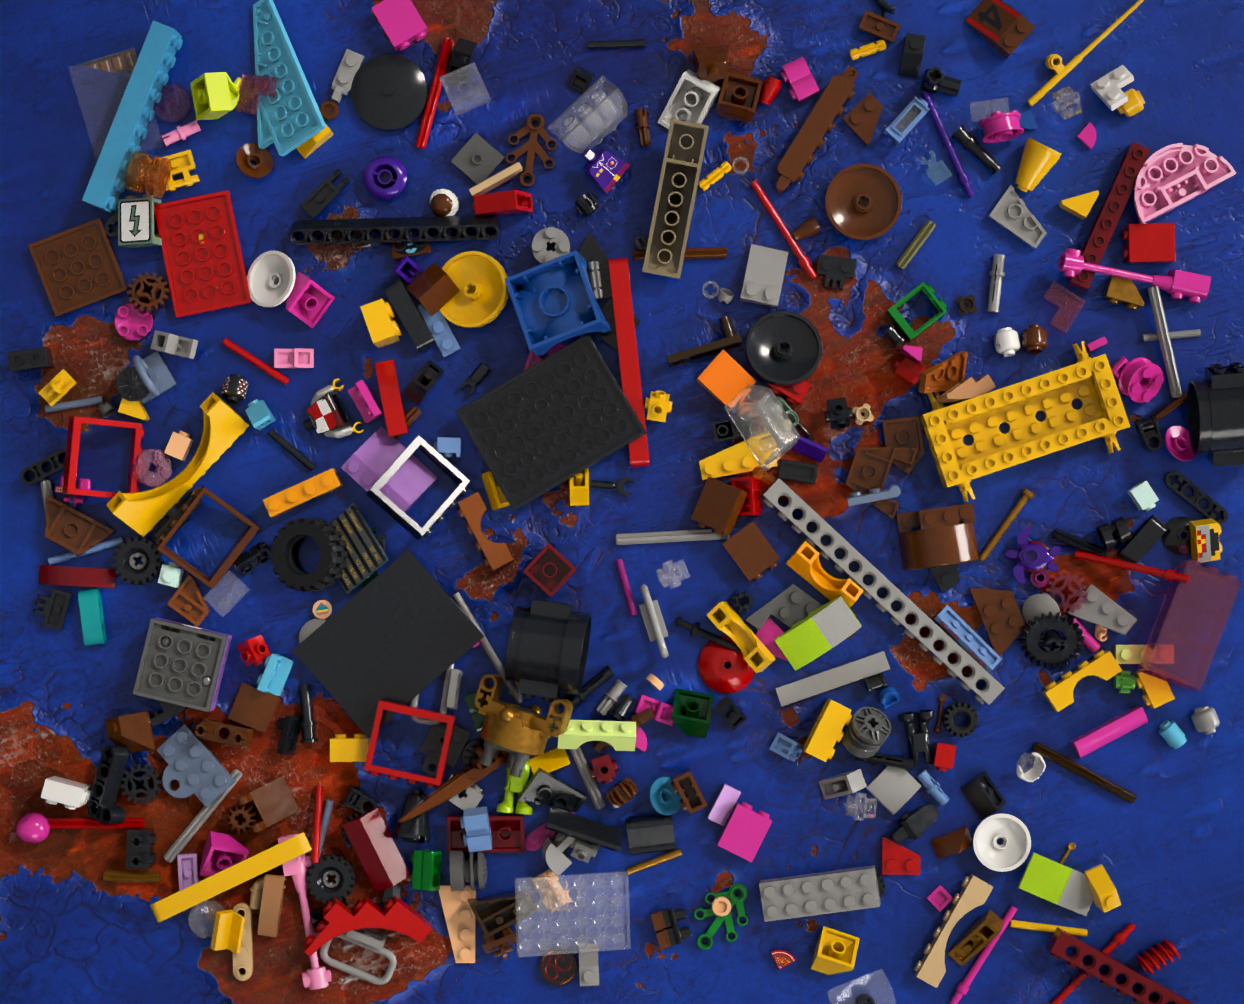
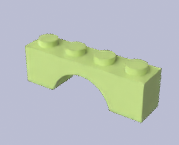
M570 720L566 732L558 735V749H578L580 745L588 741H603L612 745L615 751H635L636 722Z

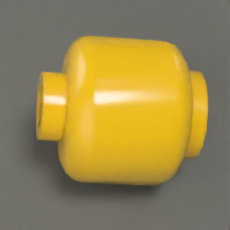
M1129 89L1124 92L1127 95L1128 102L1117 108L1120 114L1124 113L1127 117H1131L1144 109L1145 101L1139 90Z

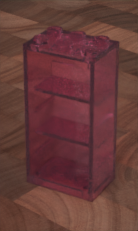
M1190 559L1189 561L1185 560L1177 564L1175 572L1190 575L1189 583L1176 580L1170 582L1138 670L1187 690L1199 691L1205 681L1242 582L1236 580L1237 577L1228 573L1225 575L1220 574L1217 568L1211 566L1205 568L1201 566V562Z

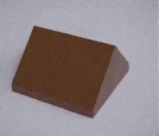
M435 263L429 266L406 288L431 316L436 314L460 292L448 274Z

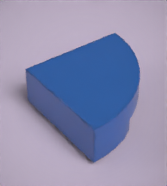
M1031 110L1020 113V127L1026 130H1036Z

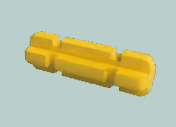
M882 39L876 41L875 44L873 42L861 46L859 49H851L849 51L851 60H856L860 56L865 57L877 51H884L887 48L886 43Z
M727 161L723 162L720 168L717 167L706 176V179L703 178L698 183L699 187L706 191L710 185L721 179L724 173L727 174L731 171V165Z

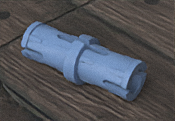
M926 769L916 776L927 789L926 792L931 794L940 807L950 800L940 788L939 782H936Z

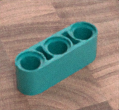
M96 588L78 591L85 646L105 644L106 631L100 590Z

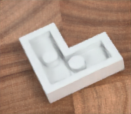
M1121 65L1090 85L1095 94L1113 111L1128 102L1127 95L1121 88L1134 81V77L1124 65Z

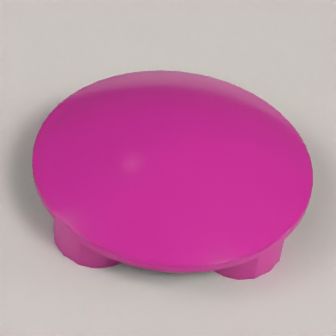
M128 303L119 307L114 320L115 328L119 335L127 340L136 341L143 339L152 329V314H149L147 309L141 313L140 307L134 309V303Z

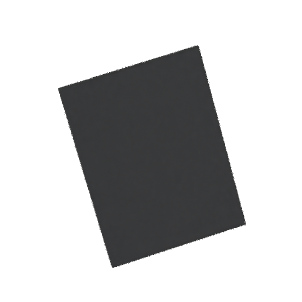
M588 333L455 411L513 511L647 433Z
M407 549L292 651L366 736L370 737L379 700L406 705L478 643L484 635L412 552ZM384 710L380 727L393 717L396 712Z

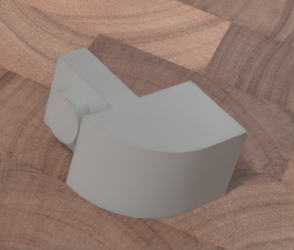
M155 330L150 349L194 359L198 340Z
M560 833L556 835L554 841L547 837L542 846L544 860L549 868L558 876L572 864L570 858L563 851L575 840V838Z

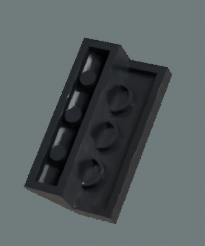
M552 806L548 808L545 829L614 852L620 851L624 830Z

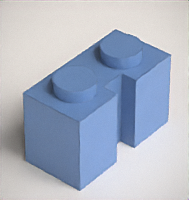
M487 806L464 809L463 816L460 817L461 828H465L466 834H463L464 846H468L469 852L491 850L493 841Z

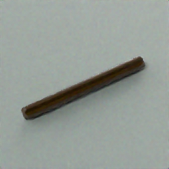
M1035 742L1032 751L1039 753L1050 761L1129 803H1134L1137 795L1039 742Z

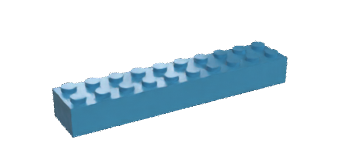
M152 21L82 201L111 214L118 208L119 196L121 192L125 191L127 186L125 181L134 168L132 163L134 158L138 157L140 153L142 139H145L147 135V125L154 118L156 103L158 104L161 100L162 87L166 86L168 82V72L175 65L176 52L181 49L183 44L182 36L174 28Z

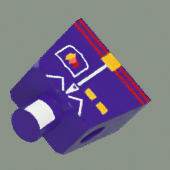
M587 148L582 153V157L588 161L583 170L596 187L606 194L609 193L630 166L601 148L597 149L596 152Z

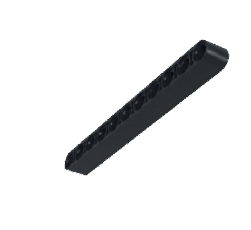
M492 215L298 220L291 226L290 240L298 245L492 240L499 235V219Z

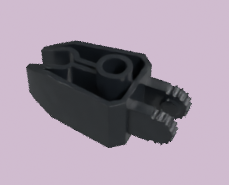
M927 804L917 807L910 813L908 811L899 817L898 827L891 831L890 840L900 842L906 838L914 840L920 838L924 834L923 831L936 821L939 815L938 810L934 804Z

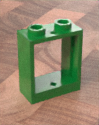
M924 282L886 311L887 315L894 324H897L898 329L907 337L909 342L947 313L946 304L941 299H937L930 284L926 285ZM921 291L938 314L914 332L897 309Z

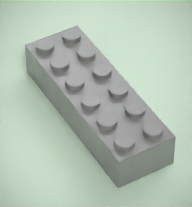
M875 865L766 879L759 882L764 922L880 907L881 904Z

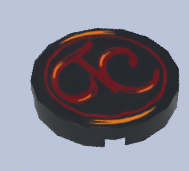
M554 947L543 954L540 959L539 970L542 978L547 983L553 986H563L574 979L578 964L570 950L564 947Z

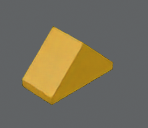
M1099 191L1061 200L1058 205L1060 208L1083 220L1087 217L1096 201Z
M122 397L118 412L145 421L150 420L141 400L128 401Z

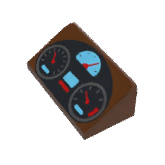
M430 241L391 242L394 261L403 259L405 255L411 258L432 253Z

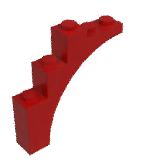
M396 895L393 899L387 900L383 906L384 909H381L365 896L362 900H358L355 903L353 911L335 897L324 905L322 909L323 918L326 920L319 922L316 932L313 935L310 934L305 939L303 947L304 952L312 956L322 945L334 937L363 928L394 930L421 943L432 930L431 922Z

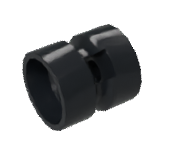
M1123 517L1112 520L1111 524L1104 523L1096 526L1098 537L1105 549L1116 546L1117 542L1124 543L1132 539L1128 524Z

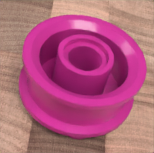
M1017 110L1008 113L996 111L991 113V117L980 120L979 127L983 128L984 132L982 141L984 143H998L1022 135L1024 129L1020 127L1019 123L1021 114Z
M1137 357L1129 361L1123 367L1118 377V387L1121 393L1129 396L1131 400L1137 403L1149 402L1158 393L1164 382L1161 368L1144 357Z

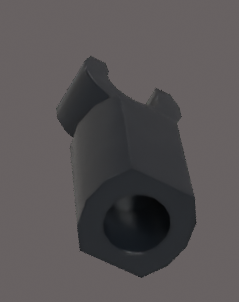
M481 362L469 376L470 380L463 382L461 388L464 389L466 385H470L472 389L468 394L472 395L476 390L475 386L477 384L480 385L491 369Z

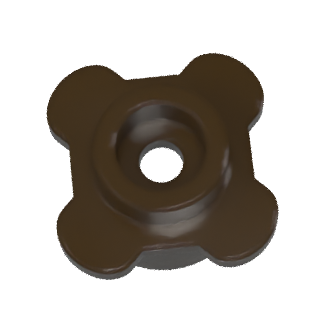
M973 295L956 299L960 315L977 311Z

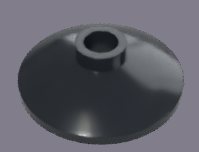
M1175 517L1166 523L1168 529L1162 535V539L1166 548L1172 553L1178 555L1191 553L1189 521H1193L1188 517ZM1181 532L1186 533L1185 539L1180 537Z

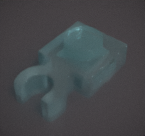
M931 150L929 151L931 160H926L922 156L921 162L929 166L925 172L934 185L938 186L950 178L952 173L942 159L938 162L935 160L936 154Z

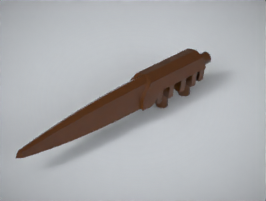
M481 746L476 747L474 751L478 758L470 761L473 767L466 766L459 773L418 802L398 821L401 823L412 819L466 790L507 762L509 753L499 749L496 750L490 767L479 763L483 749Z

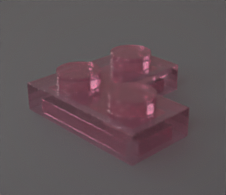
M242 73L237 112L256 115L259 96L274 97L277 78Z
M1055 281L1051 283L1043 296L1045 300L1058 307L1049 325L1066 334L1086 301Z

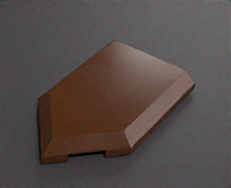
M920 416L882 420L885 447L918 448L913 465L897 459L892 461L894 465L908 475L925 454Z

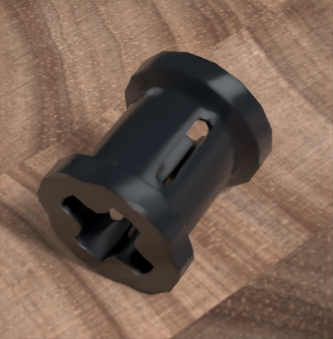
M896 323L882 333L883 336H887L891 341L893 348H896L907 339L898 330Z
M882 672L873 678H864L869 695L881 688H888Z

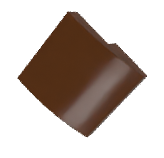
M241 682L227 718L265 733L280 697L269 692H262L257 690V687Z

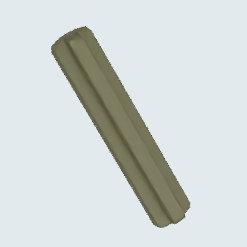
M927 220L897 261L896 266L902 270L906 268L936 227L934 222Z

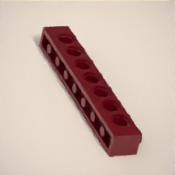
M1135 142L1128 145L1081 250L1080 255L1083 256L1084 262L1100 264L1134 188L1137 175L1151 149ZM1082 270L1079 275L1075 274L1074 278H1069L1066 284L1084 292L1089 288L1095 272Z
M1058 927L1046 946L1051 951L1050 955L1054 958L1067 960V965L1074 969H1077V967L1083 969V973L1092 979L1094 976L1098 977L1101 984L1108 988L1111 985L1116 987V992L1125 997L1127 994L1134 997L1132 1000L1137 1004H1166L1169 1001H1172V1004H1193L1183 996ZM1069 946H1073V951L1070 954H1066V949ZM1090 955L1089 961L1082 963L1083 957ZM1106 964V970L1099 972L1100 966ZM1118 974H1123V978L1120 981L1115 980ZM1135 983H1139V988L1132 991V986ZM1152 992H1156L1155 998L1149 1000V995Z

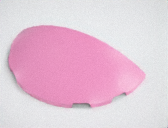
M1177 143L1161 148L1145 161L1137 175L1134 186V204L1137 215L1142 224L1201 195L1237 173L1222 156H1216L1209 151V148L1195 144L1191 146Z

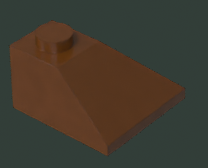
M148 711L105 719L108 738L115 745L126 746L128 753L155 749Z

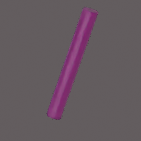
M615 560L630 616L636 615L637 610L623 560Z

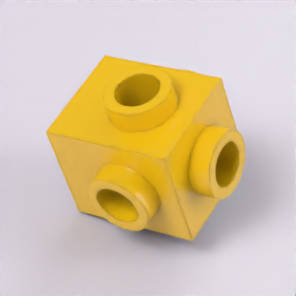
M660 390L651 391L650 398L646 397L644 409H648L647 420L666 422L667 412L671 413L673 403L669 401L670 394Z

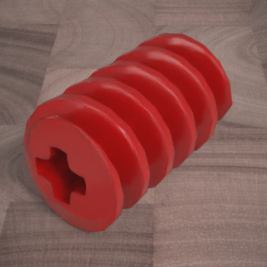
M1163 939V946L1156 943V950L1150 947V954L1143 951V958L1139 955L1136 956L1137 963L1146 976L1147 972L1154 975L1153 968L1161 971L1160 964L1167 967L1166 960L1174 963V955L1178 959L1181 958L1170 940L1168 942L1166 939Z

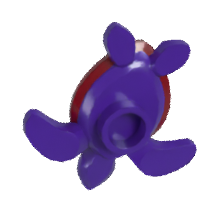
M1029 527L1024 528L1017 535L1018 550L1007 549L1002 553L1008 560H1017L1018 563L1013 568V575L1020 584L1026 583L1024 570L1040 572L1049 568L1052 572L1059 571L1058 565L1054 562L1056 561L1055 555L1059 554L1061 547L1054 546L1050 549L1041 542H1027L1032 531Z

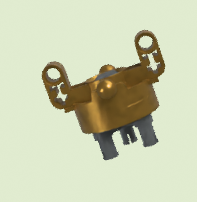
M488 674L482 677L475 697V706L479 709L478 713L485 715L480 736L485 739L483 744L484 751L479 763L491 767L496 750L508 752L509 755L505 767L511 769L510 775L521 778L529 756L543 755L548 738L550 736L557 737V735H562L566 732L573 711V705L568 699L554 700L550 705L546 718L541 716L542 711L537 705H531L529 708L499 701L504 683L503 679L498 674ZM491 678L495 682L493 688L489 684ZM560 703L564 705L563 713L559 711Z

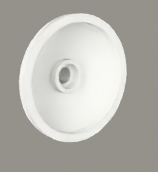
M267 251L257 257L248 271L247 281L250 298L257 305L266 308L275 307L284 302L290 295L294 287L296 274L294 264L286 254L279 251Z
M1005 813L993 814L982 820L977 826L973 836V849L978 860L987 868L999 872L1011 871L1019 867L1027 859L1031 849V837L1025 824L1015 816ZM998 838L1003 839L1002 844H997Z

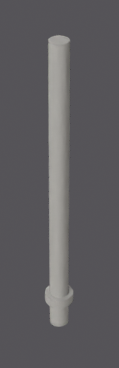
M457 592L452 595L459 608L484 635L460 593ZM484 635L479 642L509 690L508 694L512 695L515 702L519 704L524 700L520 693H518V687H515L512 680H505V668Z

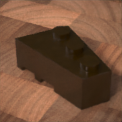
M527 889L467 900L486 938L538 911Z

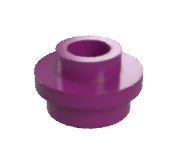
M1046 570L1031 572L1030 581L1035 587H1044L1049 582V574ZM1039 574L1043 576V580L1041 582L1037 580V576Z

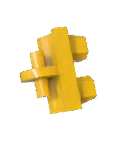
M62 369L38 393L53 407L77 382L65 369Z

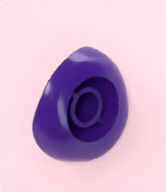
M376 157L369 161L364 169V185L372 196L382 200L392 199L401 193L406 185V169L394 157Z

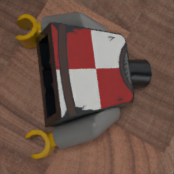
M335 379L333 385H327L313 396L310 407L307 409L309 419L303 421L307 431L315 429L317 434L323 433L326 437L342 438L352 435V432L359 434L364 431H357L355 429V426L361 424V422H356L352 427L349 426L352 422L337 392L342 391L344 385L341 387L335 386L340 379Z

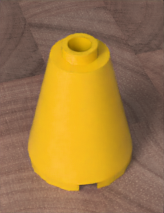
M1028 137L1015 183L1018 184L1017 188L1026 193L1028 190L1033 191L1060 159L1061 153Z

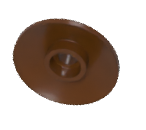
M245 144L236 153L237 167L248 177L263 178L273 168L271 154L266 148L260 149L258 144Z

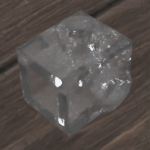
M1070 86L1052 93L1053 102L1051 104L1053 110L1058 112L1064 120L1082 113L1080 96Z
M683 559L675 563L672 560L661 564L663 568L656 570L658 580L663 588L671 586L673 589L682 585V580L691 577Z
M855 792V796H847L845 815L853 816V820L864 821L865 818H876L877 799L867 797V793Z

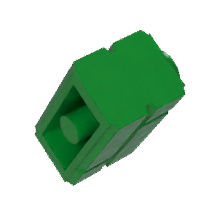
M414 850L411 856L413 872L410 876V882L412 883V889L425 891L440 890L441 850Z

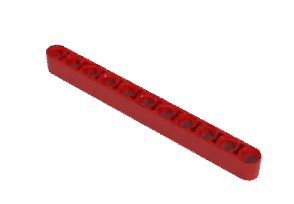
M627 257L608 259L622 391L646 431ZM646 433L628 444L631 468L650 466Z

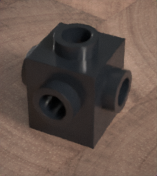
M846 397L827 400V411H824L825 421L830 423L831 429H844L850 426V419L853 418L852 408L847 406Z

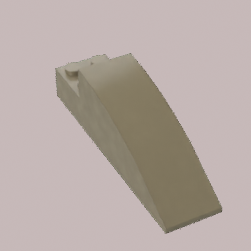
M671 118L642 272L680 279L709 125Z

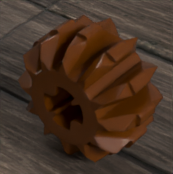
M625 777L612 785L605 793V796L614 808H619L635 797L639 790L633 780Z
M235 803V808H228L232 814L227 813L225 817L231 819L226 822V825H233L230 828L231 832L237 828V835H240L242 830L244 834H248V828L251 829L252 823H258V819L253 818L258 812L251 813V810L254 808L253 805L247 809V803L242 805V807ZM241 814H243V818H246V820L242 823L240 822L241 820L238 818V816H240Z

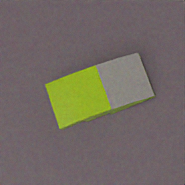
M840 595L808 613V617L793 624L791 629L775 637L774 641L796 671L844 641L860 629L862 625Z
M1032 852L1018 888L1073 912L1087 916L1093 898L1085 874Z

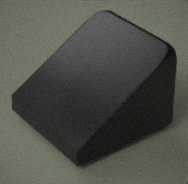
M578 66L567 86L584 95L595 75Z

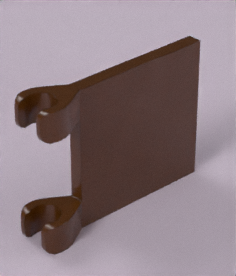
M283 776L237 799L239 806L253 801L262 819L261 822L251 826L253 834L299 811Z

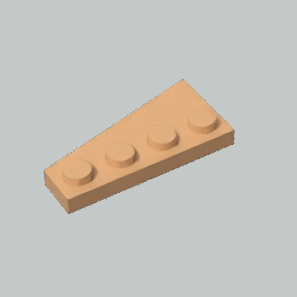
M440 885V890L438 891L455 962L475 963L476 916L467 900L476 898V887L475 891H472L471 886L466 885L464 891L452 892L451 885Z

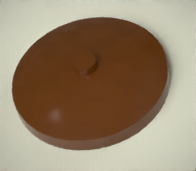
M855 164L844 168L832 179L825 195V211L832 226L843 236L857 241L873 240L886 234L896 223L902 207L901 191L895 179L886 170L872 164Z

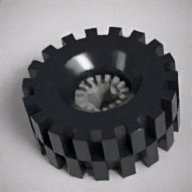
M144 537L128 538L126 541H122L119 547H116V553L112 558L114 563L112 564L116 569V575H119L122 581H126L128 584L144 585L154 581L153 579L160 575L158 573L161 571L162 563H164V559H162L163 553L156 549L157 544L151 539ZM140 556L143 557L141 560L143 564H138L136 566V561L134 560V558H139Z
M326 854L320 857L319 863H313L309 868L306 880H308L307 888L310 889V894L314 895L317 901L321 900L325 904L329 900L332 901L335 897L339 901H343L351 894L356 884L355 880L357 877L354 872V866L350 864L349 860L344 859L342 855ZM328 874L337 876L335 878L336 883H329L327 881L329 878Z

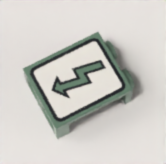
M145 194L142 195V198L125 196V199L118 200V246L126 248L162 246V238L154 236V204H161L160 199L154 198V195Z

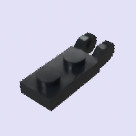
M339 169L328 179L326 178L300 204L313 219L350 182V179L346 177L337 187L332 184L342 173Z

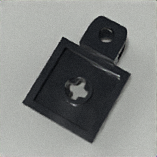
M443 722L431 726L419 750L427 755L422 767L423 773L434 778L437 775L442 751L440 739H444L447 723ZM454 725L446 762L447 765L453 768L471 734ZM435 765L436 770L430 771L429 766Z

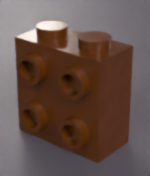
M689 768L672 776L673 781L670 783L676 794L680 793L682 798L679 801L685 812L689 811L692 814L708 806Z

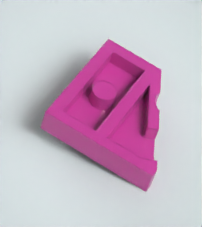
M769 617L760 630L757 629L756 636L773 656L787 661V658L774 641L775 637L784 632Z

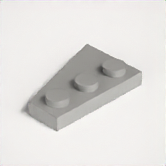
M1010 185L988 217L1027 245L1036 249L1047 232L1035 216L1031 214L1023 200L1019 198L1012 185Z
M1092 584L1067 612V615L1075 616L1122 635H1126L1137 622L1135 617Z

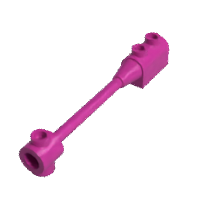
M1071 248L1065 249L1058 262V269L1063 271L1064 277L1074 278L1075 274L1079 275L1082 270L1150 283L1165 290L1167 293H1171L1172 299L1182 300V297L1185 296L1189 297L1188 301L1192 303H1200V300L1206 299L1211 282L1210 276L1176 269L1168 271L1167 276H1150L1084 262L1083 256L1080 255V250Z

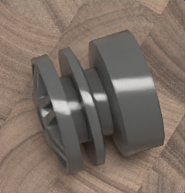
M873 707L858 709L850 723L843 730V745L852 755L859 758L874 756L890 735L891 725L889 719L883 712Z
M463 850L450 851L451 891H464L466 882H470L472 891H475L476 882H479L480 890H485L487 860L484 851H478V858H475L474 852H470L469 859H465Z

